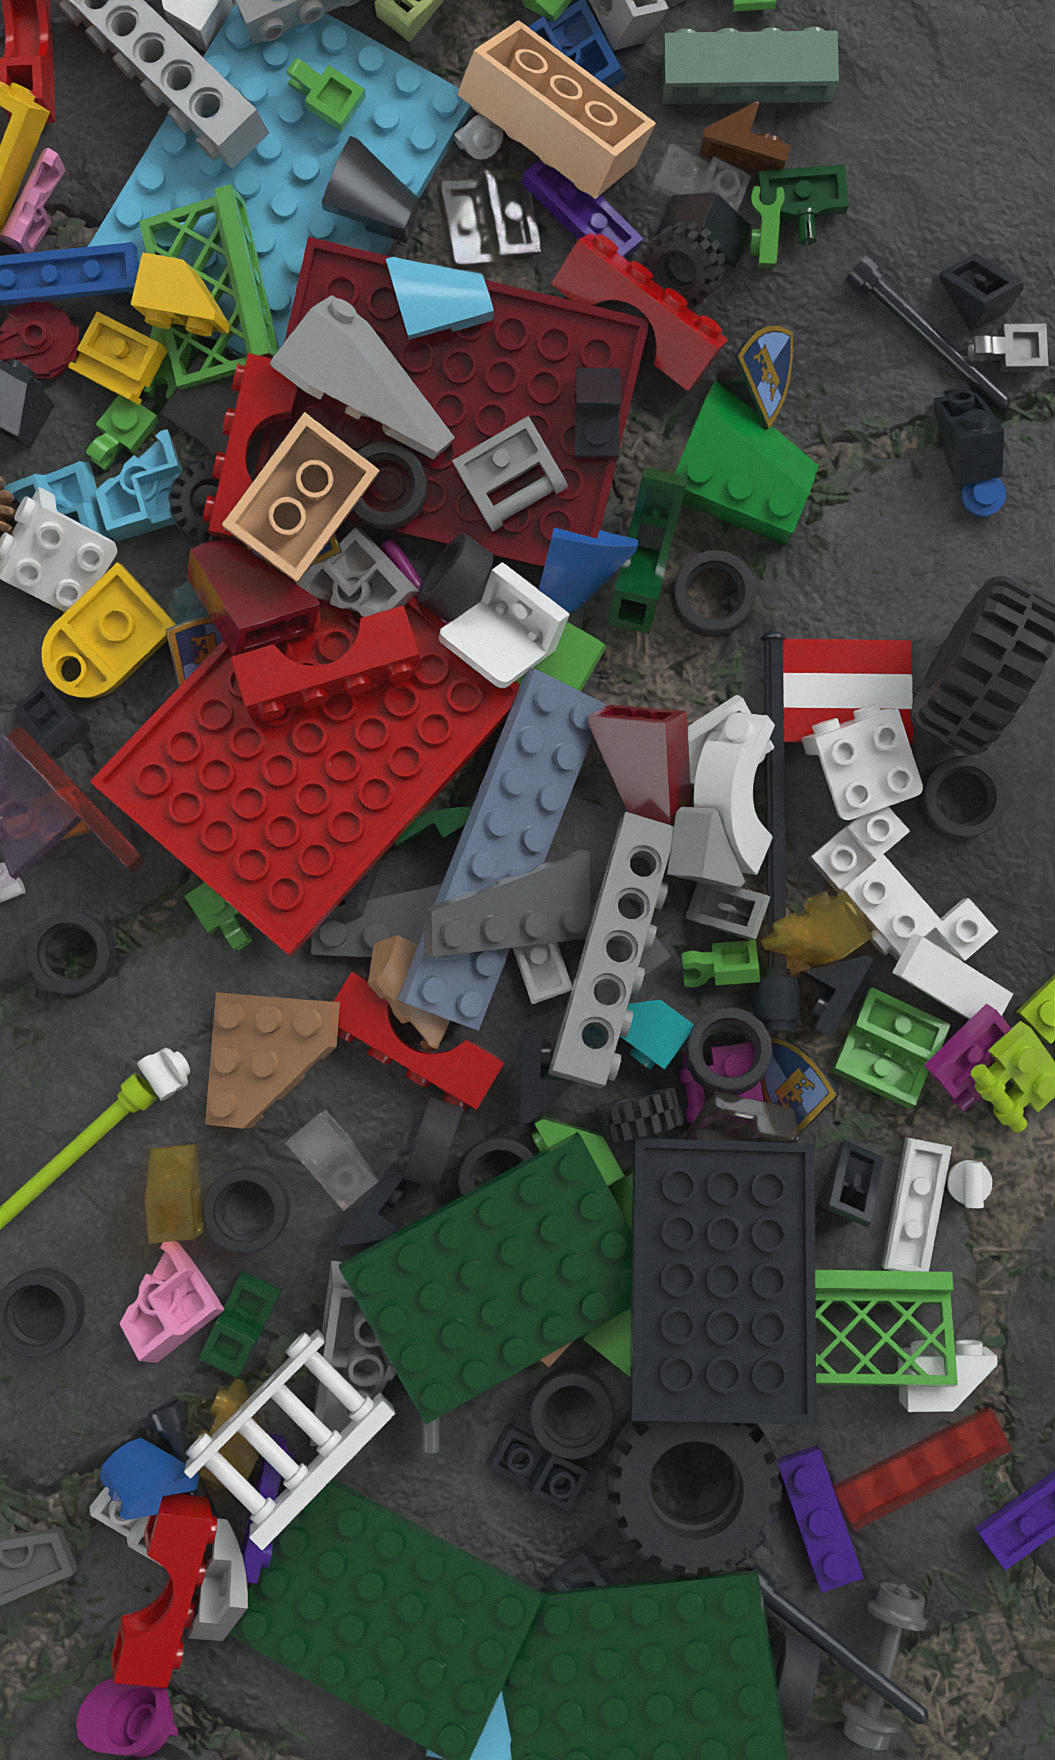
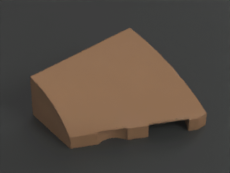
M399 935L374 943L368 985L380 998L385 999L390 1004L393 1014L401 1023L410 1021L424 1037L420 1043L423 1049L428 1051L437 1049L446 1031L449 1019L397 1000L418 945Z

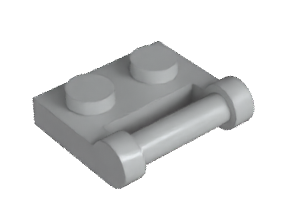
M529 416L452 461L492 532L504 526L502 521L553 491L558 494L568 488L565 478ZM540 465L545 474L544 477L493 506L487 496L488 494L535 466Z

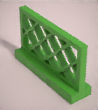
M231 184L214 189L215 197L139 220L146 253L177 258L189 237L205 245L192 268L200 275L203 281L214 286L211 295L216 303H218L224 292L235 299L237 306L228 321L230 324L229 333H221L212 350L196 341L199 335L189 332L186 336L176 330L173 323L170 329H164L176 386L180 390L234 375L237 364L246 365L247 357L229 361L221 356L233 334L245 341L247 354L251 353L272 359L279 350L246 202ZM215 212L217 225L207 240L195 233L193 229L201 216ZM172 226L180 232L169 251L166 252L157 247L154 231ZM220 240L222 241L223 248L218 246ZM214 251L224 256L227 263L218 281L202 273ZM230 280H231V285H232V289H233V290H231L230 288L227 287V285L229 284ZM239 323L241 324L242 332L236 329ZM178 338L183 340L181 347ZM192 346L209 355L200 371L186 375L184 360ZM217 361L223 363V364H221V365L215 366V364L217 363Z
M815 1270L816 1303H824L816 1310V1321L835 1338L820 1356L816 1353V1367L819 1366L825 1372L816 1373V1385L956 1387L958 1380L950 1295L954 1290L952 1272ZM831 1303H843L856 1316L842 1333L821 1315ZM855 1304L868 1305L861 1311ZM875 1304H888L901 1317L886 1334L866 1315ZM899 1304H914V1305H913L908 1311H906V1310H905L901 1305H899ZM920 1305H940L941 1324L932 1334L911 1316ZM859 1321L880 1339L866 1356L861 1354L845 1338ZM904 1322L909 1324L925 1340L911 1357L890 1338ZM941 1331L943 1345L935 1339ZM839 1343L859 1362L849 1374H837L823 1360ZM883 1344L904 1362L895 1374H882L869 1361ZM928 1345H931L944 1358L945 1375H928L914 1361ZM862 1367H864V1368H866L871 1374H856V1373H857ZM909 1367L916 1375L901 1374Z

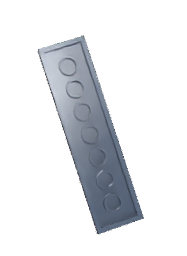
M529 668L524 674L434 905L473 890L480 891L496 885V881L510 876L517 877L533 871L534 867L544 863L593 737L588 725V715L604 708L605 703L537 669ZM423 932L397 1000L479 1031L511 948L432 957L425 954Z

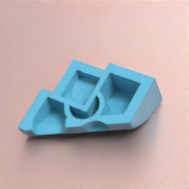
M396 257L386 259L409 340L449 328L454 332L494 320V309L482 274Z
M168 430L160 431L155 436L158 440L139 458L134 455L124 464L123 470L118 476L109 478L95 491L106 531L115 542L176 523L174 517L170 516L169 513L170 501H168V494L171 492L173 481L183 470Z
M79 461L46 475L33 474L5 485L4 490L12 493L14 499H17L20 504L26 496L32 499L38 487L43 488L55 495L58 512L112 540L106 531L95 494L97 486L89 462Z

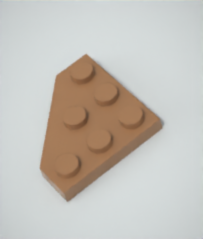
M216 992L205 1124L242 1129L255 1126L264 1117L263 1113L276 1100L283 1099L306 1077L305 1073L319 1059H324L336 1048L340 1002Z

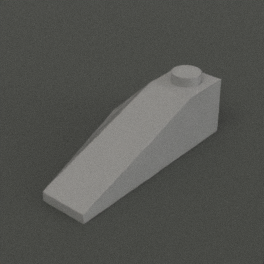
M333 295L310 309L269 364L308 394L321 399L323 394L326 393L347 405L346 414L358 420L362 415L381 422L382 429L386 435L432 459H435L455 438L370 324L356 314V310L351 304L342 299H337Z
M331 1261L322 1328L325 1343L320 1347V1355L363 1398L369 1396L373 1400L380 1392L382 1393L388 1380L392 1381L396 1371L339 1270V1264L343 1262ZM317 1378L313 1414L331 1432L337 1430L341 1433L352 1421L349 1417L351 1412ZM310 1438V1446H318V1445Z

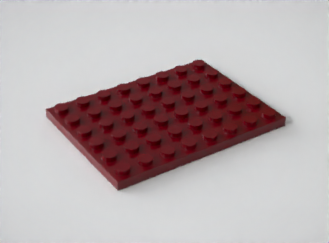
M308 237L285 341L310 309L329 296L333 295L337 299L348 302L354 307L356 314L370 324L455 438L435 459H432L386 435L382 429L381 422L362 415L358 420L345 413L347 405L326 393L323 394L321 399H318L298 387L291 419L275 421L265 426L253 482L305 412L355 452L375 442H395L409 449L421 462L428 482L427 500L421 513L406 526L384 531L443 545H448L456 536L464 533L492 552L493 557L543 569L554 528L597 539L599 530H601L617 459L574 458L576 368H620L622 396L619 419L620 450L650 321L645 318L484 279L494 309V320L454 332L449 328L409 340L386 263V259L391 257ZM529 416L565 478L568 488L558 494L553 491L502 521L504 526L492 532L452 461ZM381 460L373 463L372 465L379 469V473L363 494V501L370 508L378 512H392L401 508L411 494V479L408 472L402 465L394 461ZM537 465L487 496L494 506L544 477L545 474L540 465ZM352 511L344 520L368 526L362 523Z

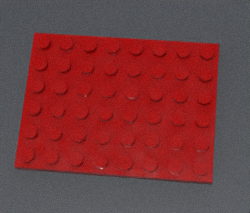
M336 534L338 542L340 544L343 539L338 534ZM316 597L320 605L314 632L274 645L283 655L299 664L309 666L328 664L342 657L352 647L359 632L360 618L363 616L352 610L331 605L330 602ZM414 597L404 605L418 648L422 669L414 671V675L410 678L398 682H391L389 679L373 683L370 689L355 695H348L346 692L330 696L326 703L316 707L305 708L303 705L290 708L285 710L286 713L283 716L273 720L262 721L259 718L251 720L245 707L230 658L234 655L225 640H223L90 781L98 791L290 958L503 723L510 713L520 684L516 681L506 688L495 686L439 641V634L441 629L447 624L421 605Z

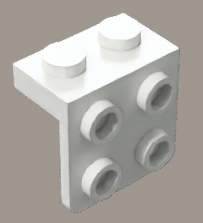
M38 487L32 499L26 496L19 505L15 514V520L18 523L11 535L5 532L0 538V579L66 612L105 574L117 555V546L114 541L58 512L55 495Z
M502 562L491 570L481 602L444 626L440 631L439 641L495 686L506 688L528 672L529 668H533L556 651L570 614Z
M878 704L869 705L853 711L855 718L853 720L839 724L838 718L818 723L812 726L814 734L801 738L806 755H819L837 814L841 819L852 820L921 794L923 785L898 708L880 710Z

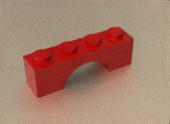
M1 0L5 22V51L3 57L0 58V81L8 86H11V83H16L30 90V93L35 96L34 102L50 111L46 123H56L51 0ZM3 108L9 119H11L13 113Z
M591 232L580 238L551 282V285L575 302L593 306L602 301L619 300L638 308L648 318L655 332L657 350L654 365L689 391L700 381L727 343L728 339L721 334V327L711 318L705 315L699 317L686 307L687 301L681 294L670 288L663 289L652 280V273L645 266L636 261L629 262L617 253V245L608 237L602 234L594 235Z
M248 353L246 365L237 364L232 390L239 392L236 409L227 408L222 434L228 435L229 441L226 453L217 452L212 478L219 479L220 481L216 497L210 495L207 497L202 520L203 522L210 523V535L222 538L231 537L241 542L224 529L222 524L253 483L246 467L248 447L254 436L266 425L279 420L291 419L298 386L269 365L272 360L270 358Z
M404 605L360 618L359 632L352 647L342 657L328 664L318 666L299 664L283 655L274 644L230 657L251 720L259 718L262 721L279 718L286 713L285 710L303 705L305 708L322 705L329 700L330 696L346 692L348 695L365 692L372 687L373 683L389 679L391 682L402 681L413 676L414 671L422 669L420 655Z
M351 972L334 1002H340L337 1036L350 1043L353 1042L355 1037L370 1045L367 1051L369 1055L388 1066L395 1060L408 1068L405 1073L406 1077L425 1088H428L430 1083L435 1084L446 1091L442 1097L450 1104L462 1107L463 1111H466L468 1105L477 1110L505 1062L468 1039L457 1047L440 1053L424 1052L412 1047L397 1032L392 1020L390 1004L374 992L368 985V979L356 972Z
M184 1494L162 1496L158 1514L148 1516L144 1531L147 1555L160 1563L168 1571L169 1577L161 1594L150 1605L121 1617L111 1654L113 1683L168 1688L172 1670L180 1668L184 1649L183 1641H181L183 1629L191 1627L194 1617L195 1601L192 1599L195 1586L201 1587L205 1577L206 1559L203 1558L207 1544H213L217 1532L218 1520L216 1516H212L208 1497Z

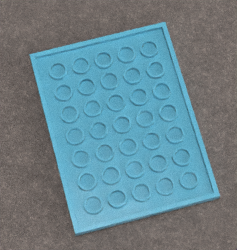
M235 4L203 58L257 109L269 134L231 169L220 157L215 161L211 160L197 144L196 139L198 136L191 129L185 134L167 115L88 247L133 242L137 246L140 265L142 252L146 253L139 220L215 197L214 189L231 184L246 202L280 349L285 341L308 237L386 255L394 242V239L366 231L365 224L323 210L321 202L325 190L349 137L358 138L403 184L420 198L454 142L453 134L462 128L473 109L470 104L457 95L458 87L327 13H324L323 17L314 23H302L285 31L280 38L274 41H262L254 45ZM295 58L305 62L320 75L330 65L365 89V99L342 132L305 107L304 101L307 95L300 94L288 85L291 77L286 74V71ZM215 212L201 216L193 229L195 233L207 240L217 225ZM172 226L154 231L157 247L168 252L180 231ZM189 237L177 258L183 259L193 267L205 245ZM220 240L218 246L223 248L222 241ZM214 251L202 273L218 281L227 266L225 257ZM230 280V282H229V284L227 285V287L230 288L231 290H233V289H232V285H231V280ZM203 281L211 293L214 289V286ZM223 292L217 304L227 321H229L237 306L235 299ZM239 323L236 329L242 332L241 324ZM213 331L212 336L207 338L217 342L221 332ZM233 334L225 348L242 358L247 357L245 341Z

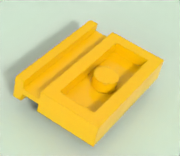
M96 312L77 348L80 354L76 362H71L68 368L140 405L142 399L139 396L144 386L149 388L168 349L159 342Z

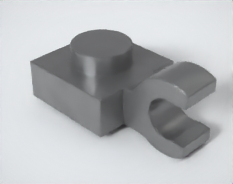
M1004 324L999 329V337H974V344L967 346V357L974 364L1000 360V372H1043L1048 367L1047 324Z

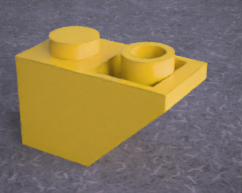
M142 252L131 305L145 316L144 321L146 323L163 329H170L172 323L184 325L187 331L207 337L212 336L213 331L229 333V322L200 275L186 261Z

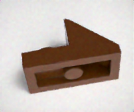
M756 101L706 127L699 155L759 174V171L784 169L791 145L783 143L781 139L771 134L757 135L751 133L759 102Z

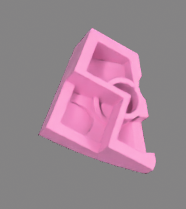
M50 148L42 150L0 233V241L21 254L33 253L51 225V221L43 206L66 171L58 153Z
M170 1237L160 1247L165 1252L153 1274L145 1275L139 1286L137 1300L127 1308L119 1323L139 1361L158 1363L224 1311L216 1294L193 1260L176 1239Z

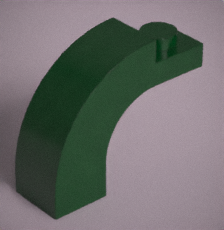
M644 467L628 538L638 540L636 552L620 567L607 624L646 634L650 633L688 477Z

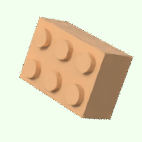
M304 412L223 522L222 526L298 584L377 477L379 469Z

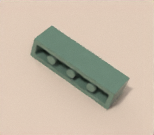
M771 27L762 29L759 32H739L733 28H724L717 32H696L692 29H679L673 33L664 34L662 48V104L754 103L756 101L759 103L832 102L839 82L838 31H825L820 27H810L802 31H782Z

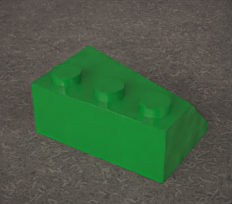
M715 379L699 413L675 474L688 477L681 504L786 546L809 496L819 465L772 425L769 429H765L760 415L732 391L720 385L717 379Z

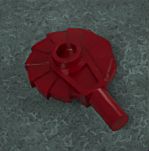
M44 301V303H25L26 305L8 313L10 316L0 328L2 334L0 336V360L8 364L10 359L13 358L35 372L33 376L35 379L54 380L68 369L71 362L74 363L78 358L79 351L77 348L80 340V327L72 325L63 308L60 311L48 301Z

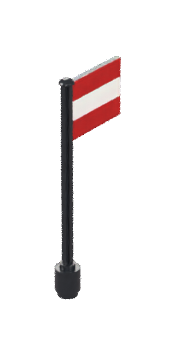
M768 631L761 636V641L764 642L765 715L775 724L769 738L774 745V749L765 754L766 829L773 836L766 852L767 896L770 897L767 906L768 969H764V977H760V982H755V1017L764 1024L767 1031H796L795 1020H800L799 977H790V969H787L784 743L803 744L801 738L814 734L813 725L834 718H838L839 724L855 719L853 711L878 704L880 710L898 708L909 744L911 745L913 743V722L910 719L913 703L912 640L787 639L785 634L780 631Z

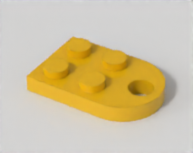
M117 562L50 627L42 645V664L49 680L64 693L82 699L104 697L115 691L168 640L166 629L177 625V623L126 568ZM76 658L81 664L80 676L72 682H67L61 673L62 666L68 659Z

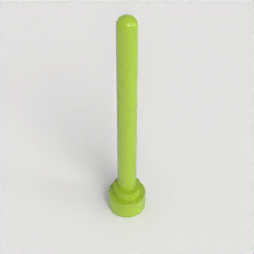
M133 1073L121 1084L122 1090L117 1094L118 1100L0 1206V1230L128 1113H136L139 1109L145 1111L158 1099V1095L145 1078L138 1073Z

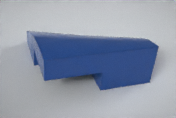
M579 0L565 9L555 22L551 20L547 22L543 16L528 26V28L608 88L627 78L586 0Z
M554 528L539 591L567 612L578 610L636 552L638 540L599 530L596 539Z
M138 1438L120 1447L106 1460L101 1467L99 1478L102 1484L109 1488L108 1495L111 1500L122 1501L119 1511L120 1517L129 1520L158 1514L162 1496L195 1491L200 1472L197 1471L190 1478L184 1472L185 1463L145 1439Z

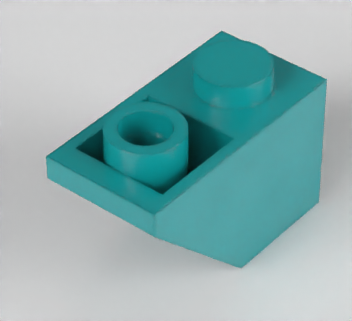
M660 999L628 1003L627 1010L633 1011V1018L626 1038H622L634 1046L630 1055L650 1070L655 1063L665 1069L691 1034L694 1024ZM594 1027L597 1031L603 1034L598 1027Z

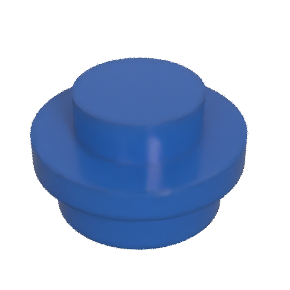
M999 478L964 484L961 492L964 507L971 514L979 517H987L996 513L1003 506L1006 498L1005 486Z

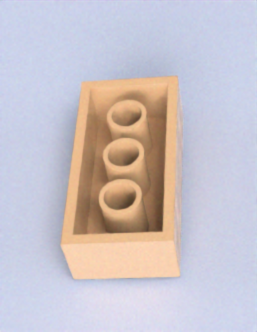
M519 20L473 51L457 93L460 98L471 105L475 112L486 116L502 128L511 139L522 143L538 155L544 164L554 167L571 180L579 190L588 193L595 199L636 165L656 125L654 121Z

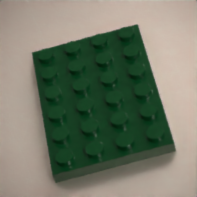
M578 1132L339 1264L341 1274L425 1425L631 1308L632 1231L583 1138Z
M332 1478L272 1540L273 1547L268 1568H260L257 1584L251 1583L248 1590V1608L228 1634L444 1759L470 1760L545 1594Z
M758 1570L542 1592L545 1596L502 1689L511 1735L510 1750L512 1760H789Z

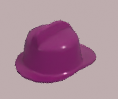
M113 1678L97 1685L86 1696L79 1709L76 1722L78 1738L86 1748L99 1753L130 1755L138 1758L154 1754L165 1744L168 1737H177L178 1729L173 1724V1709L170 1705L166 1688L113 1683Z

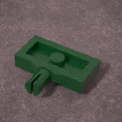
M845 164L759 171L757 184L760 187V201L764 205L773 204L776 201L777 187L783 188L785 198L780 209L779 218L797 220L799 245L805 246L806 241L808 245L816 243L815 218L821 215L846 214L849 204Z

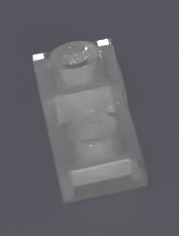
M670 143L665 149L650 188L669 197L679 194L717 192L738 212L751 175L716 157L706 162Z

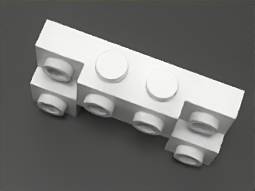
M889 807L853 819L808 858L843 898L839 902L843 911L855 922L861 919L871 930L868 938L883 955H887L890 952L897 961H899L913 934L926 938L960 961H965L998 932L969 898L962 899L942 918H939L885 857L884 853L910 832Z

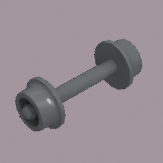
M888 1582L881 1583L876 1598L870 1600L867 1604L868 1611L876 1618L885 1622L874 1668L890 1680L903 1629L922 1631L926 1629L928 1623L926 1618L923 1617L926 1599L920 1593L908 1588L905 1583L902 1585ZM870 1687L866 1701L847 1699L842 1704L841 1709L843 1714L846 1715L843 1732L850 1740L864 1748L887 1750L893 1733H898L901 1730L902 1722L894 1713L884 1708L885 1699Z

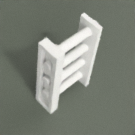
M318 1329L310 1337L305 1332L301 1334L286 1350L289 1358L211 1437L205 1432L186 1452L190 1458L186 1462L184 1472L190 1478L204 1465L252 1513L250 1519L253 1523L250 1525L249 1538L261 1550L292 1521L395 1414L393 1404L381 1392L373 1400L369 1396L363 1398L317 1352L325 1343L324 1335ZM303 1364L351 1412L349 1417L352 1421L341 1433L337 1430L331 1432L284 1385ZM270 1397L318 1445L316 1451L319 1455L307 1467L303 1463L298 1466L251 1418ZM237 1431L285 1479L283 1484L287 1488L274 1501L270 1497L264 1499L218 1452Z

